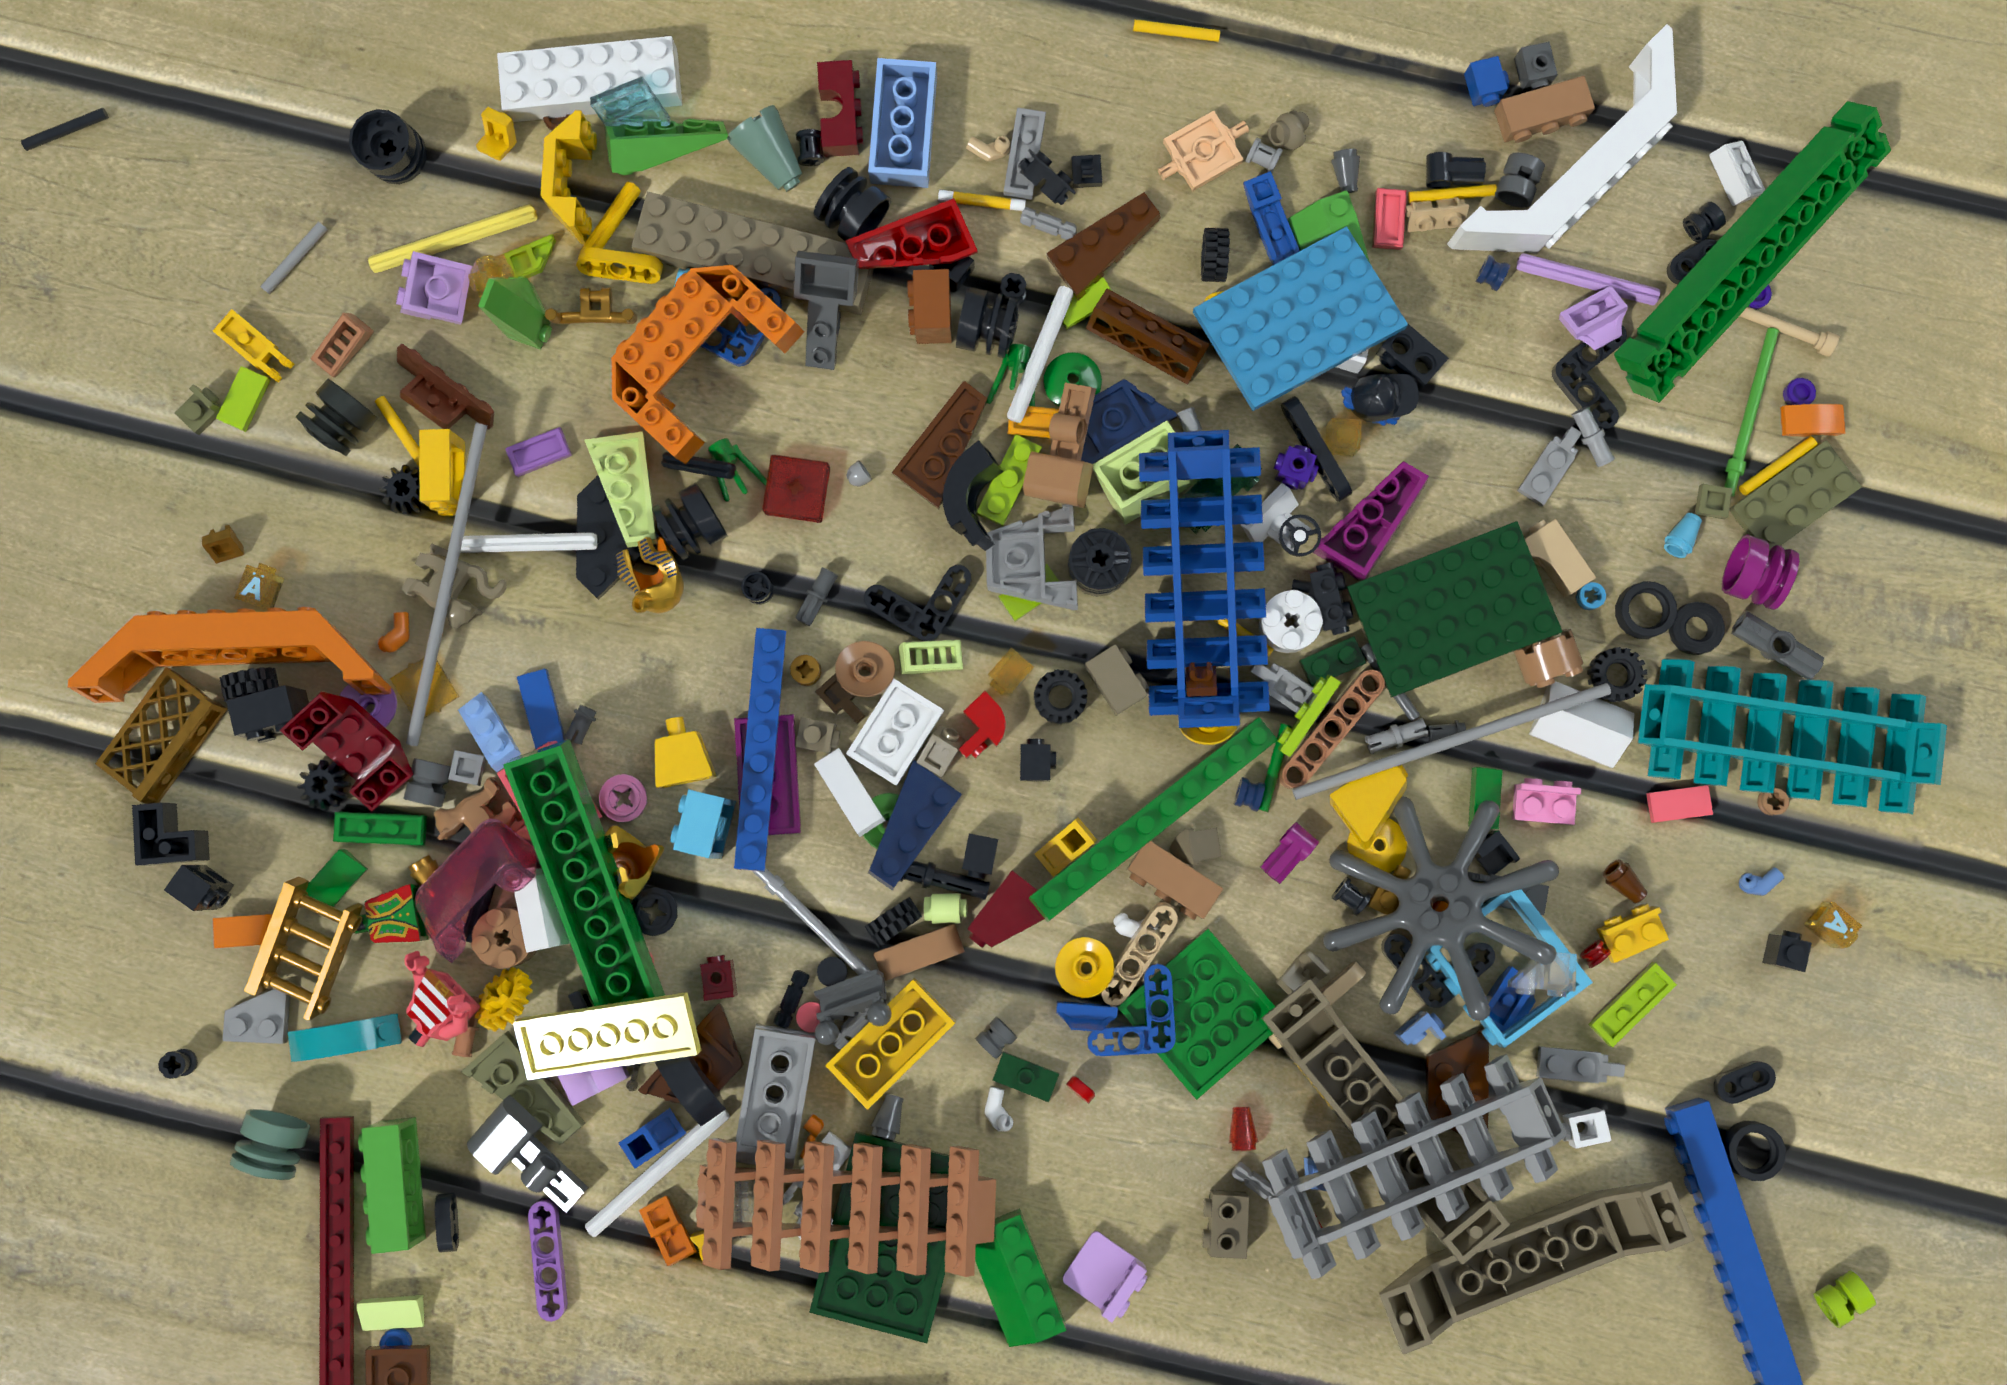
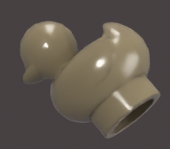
M1295 110L1280 115L1276 122L1272 123L1269 127L1268 134L1271 143L1286 150H1295L1302 146L1306 140L1304 131L1309 126L1308 116L1303 112Z

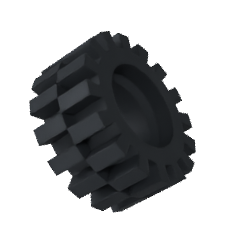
M1228 228L1204 229L1201 252V280L1203 282H1226L1230 253V233Z
M1615 647L1599 653L1595 656L1596 659L1590 662L1589 665L1592 667L1587 670V675H1590L1591 679L1588 680V684H1592L1595 687L1608 683L1611 689V694L1600 697L1602 700L1608 699V702H1620L1635 697V694L1643 690L1641 686L1646 684L1647 680L1643 678L1644 675H1647V669L1643 670L1642 665H1645L1644 660H1638L1637 657L1640 656L1638 653H1631L1629 648L1621 649V647ZM1614 663L1624 666L1627 671L1628 677L1622 686H1615L1607 679V669Z
M272 667L240 670L219 678L224 702L279 687L276 668Z
M1057 669L1046 673L1038 681L1034 691L1035 707L1039 714L1051 723H1070L1077 719L1084 711L1088 693L1085 683L1077 674H1073L1069 670ZM1062 685L1071 691L1072 701L1067 707L1056 708L1050 703L1049 693L1055 686Z
M908 897L865 926V929L877 947H879L923 916L912 899Z

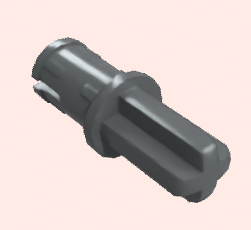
M821 568L811 589L806 590L808 595L796 615V619L799 622L808 626L813 623L822 604L827 603L826 597L838 575L828 569Z

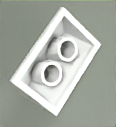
M1555 681V683L1547 686L1540 705L1580 691ZM1597 698L1535 719L1529 735L1613 768L1633 739L1634 713Z

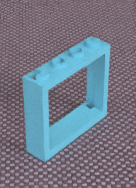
M1522 889L1491 898L1482 905L1483 915L1486 916L1508 900L1537 939L1552 945L1556 949L1554 961L1569 979L1570 983L1504 1032L1499 1030L1490 1016L1481 1020L1480 1023L1485 1028L1481 1031L1484 1037L1492 1046L1497 1044L1502 1048L1507 1047L1593 983ZM1443 946L1430 947L1427 950L1428 955L1425 956L1427 961L1435 971L1440 969L1447 977L1444 983L1454 996L1459 994L1464 1000L1455 970L1440 951ZM1465 1004V1005H1463V1008H1464V1010L1466 1011V1013L1469 1015L1468 1010H1467V1007H1466V1004Z

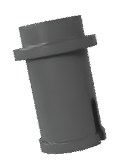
M584 705L574 709L576 714L567 733L564 735L566 739L571 741L576 730H578L579 732L574 742L582 745L592 721H596V711Z
M1455 720L1453 724L1428 725L1429 742L1465 731V723H1459L1458 720Z

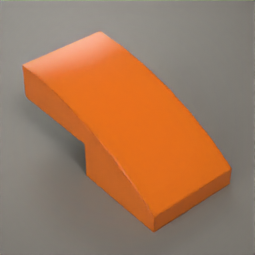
M1801 404L1780 407L1782 436L1807 437L1811 435L1838 436L1845 434L1844 407L1842 404Z
M272 914L213 918L214 948L261 945Z
M664 1196L639 1210L651 1238H655L667 1266H672L697 1252L668 1196Z

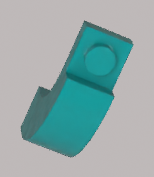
M398 1013L288 1032L291 1062L350 1054L402 1043Z

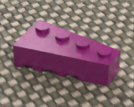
M1403 461L1365 499H1362L1343 520L1341 519L1324 538H1321L1319 546L1313 553L1329 563L1333 562L1334 566L1359 581L1367 579L1426 486L1429 476Z

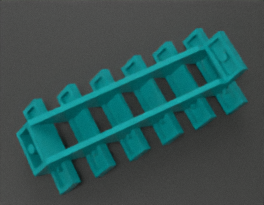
M1662 659L1659 685L1645 684L1638 743L1651 747L1647 775L1649 777L1680 780L1685 750L1697 754L1694 775L1695 784L1727 787L1730 757L1743 760L1740 790L1745 792L1773 794L1778 764L1789 767L1786 791L1789 798L1820 801L1823 771L1835 774L1832 804L1867 808L1870 778L1882 781L1878 811L1913 815L1917 784L1941 785L1947 725L1942 723H1924L1927 696L1921 694H1892L1888 718L1877 716L1880 689L1874 687H1846L1843 711L1831 709L1834 682L1827 680H1800L1797 704L1784 702L1787 675L1779 673H1754L1751 697L1738 695L1741 668L1731 666H1708L1705 690L1692 688L1695 662L1681 659ZM1690 699L1703 702L1699 742L1685 740ZM1737 706L1749 709L1745 749L1732 747ZM1783 713L1795 716L1791 756L1778 754ZM1829 719L1841 723L1837 763L1825 761ZM1876 727L1887 730L1883 770L1871 768Z

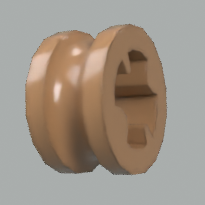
M1774 788L1773 797L1774 799H1779V805L1774 806L1775 810H1773L1772 805L1767 804V799L1772 798L1771 793L1759 794L1757 804L1764 814L1779 815L1784 813L1789 807V797L1781 789Z

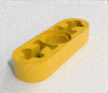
M592 247L581 249L576 263L577 269L587 276L646 284L657 283L663 270L662 262L652 255ZM613 263L622 264L626 266V268H619L615 266Z

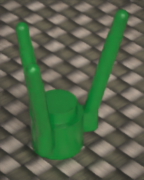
M1012 344L1010 346L1006 358H1003L1001 367L987 398L988 404L992 403L1007 367L1012 371L1009 388L1010 390L1015 389L1018 373H1024L1031 357V347L1023 344ZM1035 391L1029 406L1035 407Z
M728 438L718 440L708 448L711 459L735 464L737 462L736 457H738L765 486L770 485V482L741 452L738 445L732 446ZM736 470L733 479L741 492L747 494L748 490ZM717 477L723 498L728 502L730 498L724 478Z

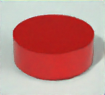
M1072 1076L1066 1083L1068 1088L1088 1104L1096 1096L1095 1092L1076 1076Z

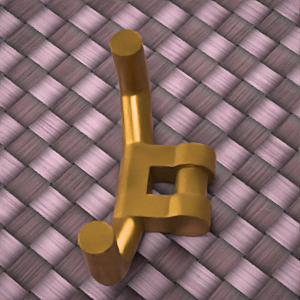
M581 288V311L557 312L552 308L545 311V317L555 324H634L637 321L636 313L629 308L624 309L622 312L612 311L611 288H601V290ZM592 302H601V310H592Z

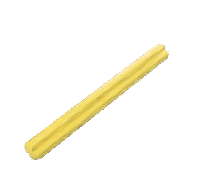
M528 204L370 256L368 258L369 266L374 273L382 272L403 265L404 259L410 260L413 251L433 255L534 222L538 219L534 206Z

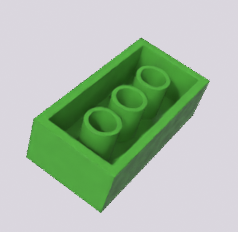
M416 1117L378 1121L361 1128L362 1133L359 1134L358 1146L360 1152H363L364 1164L361 1167V1179L363 1183H366L367 1194L363 1200V1208L365 1214H368L369 1227L366 1229V1242L368 1246H371V1254L409 1250L426 1239Z

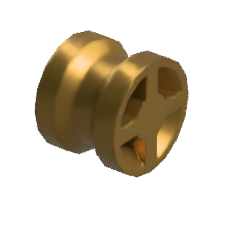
M809 655L796 657L790 666L792 678L803 686H811L817 683L822 674L819 662Z

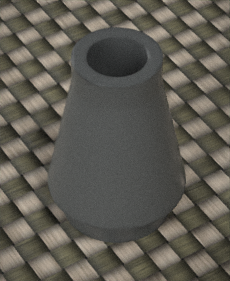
M1344 149L1333 152L1334 159L1331 162L1340 192L1346 190L1348 194L1357 192L1360 156L1357 155V149Z
M886 1093L885 1100L871 1124L873 1127L872 1135L895 1141L896 1134H900L901 1111L904 1098Z

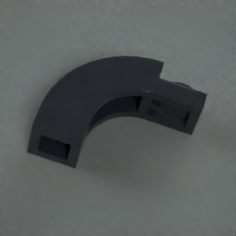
M977 441L964 451L951 467L943 490V508L950 527L961 536L964 534L972 546L977 544L986 551L995 544L978 519L976 503L981 490L1000 475L1003 470L989 449L980 441Z
M693 1056L654 1061L674 1095L700 1126H703L726 1110L719 1090L703 1073Z

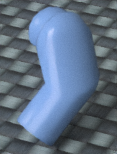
M1775 867L1763 877L1754 876L1752 873H1745L1739 880V887L1747 894L1764 896L1785 877Z

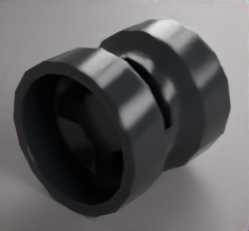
M1713 202L1705 203L1699 208L1698 213H1691L1683 219V227L1693 241L1698 243L1709 237L1711 231H1717L1726 224L1723 211Z
M752 572L744 577L741 589L750 602L762 605L772 599L774 586L765 574Z

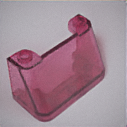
M487 819L480 823L416 892L415 905L436 951L450 963H453L465 949L466 937L463 933L465 922L461 918L495 883L506 891L516 892L523 889L535 877L537 854L534 847L498 819Z

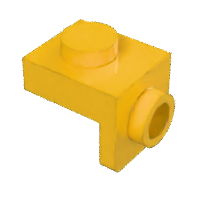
M487 107L481 114L485 135L479 140L476 147L478 151L501 161L517 143L513 119L504 112H498Z

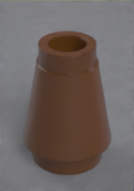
M1620 859L1615 860L1603 872V877L1606 879L1605 883L1633 903H1639L1646 897L1648 892L1629 863H1624Z

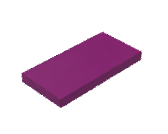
M794 714L779 715L768 835L801 833ZM748 717L734 718L739 808Z

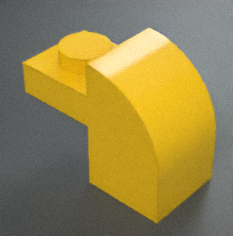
M1077 817L1034 855L1054 877L1097 841V838L1081 819Z

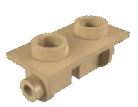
M1458 197L1437 200V208H1433L1431 201L1411 202L1405 209V216L1409 217L1407 232H1423L1460 227L1466 221L1469 204L1465 205L1464 199L1459 200Z

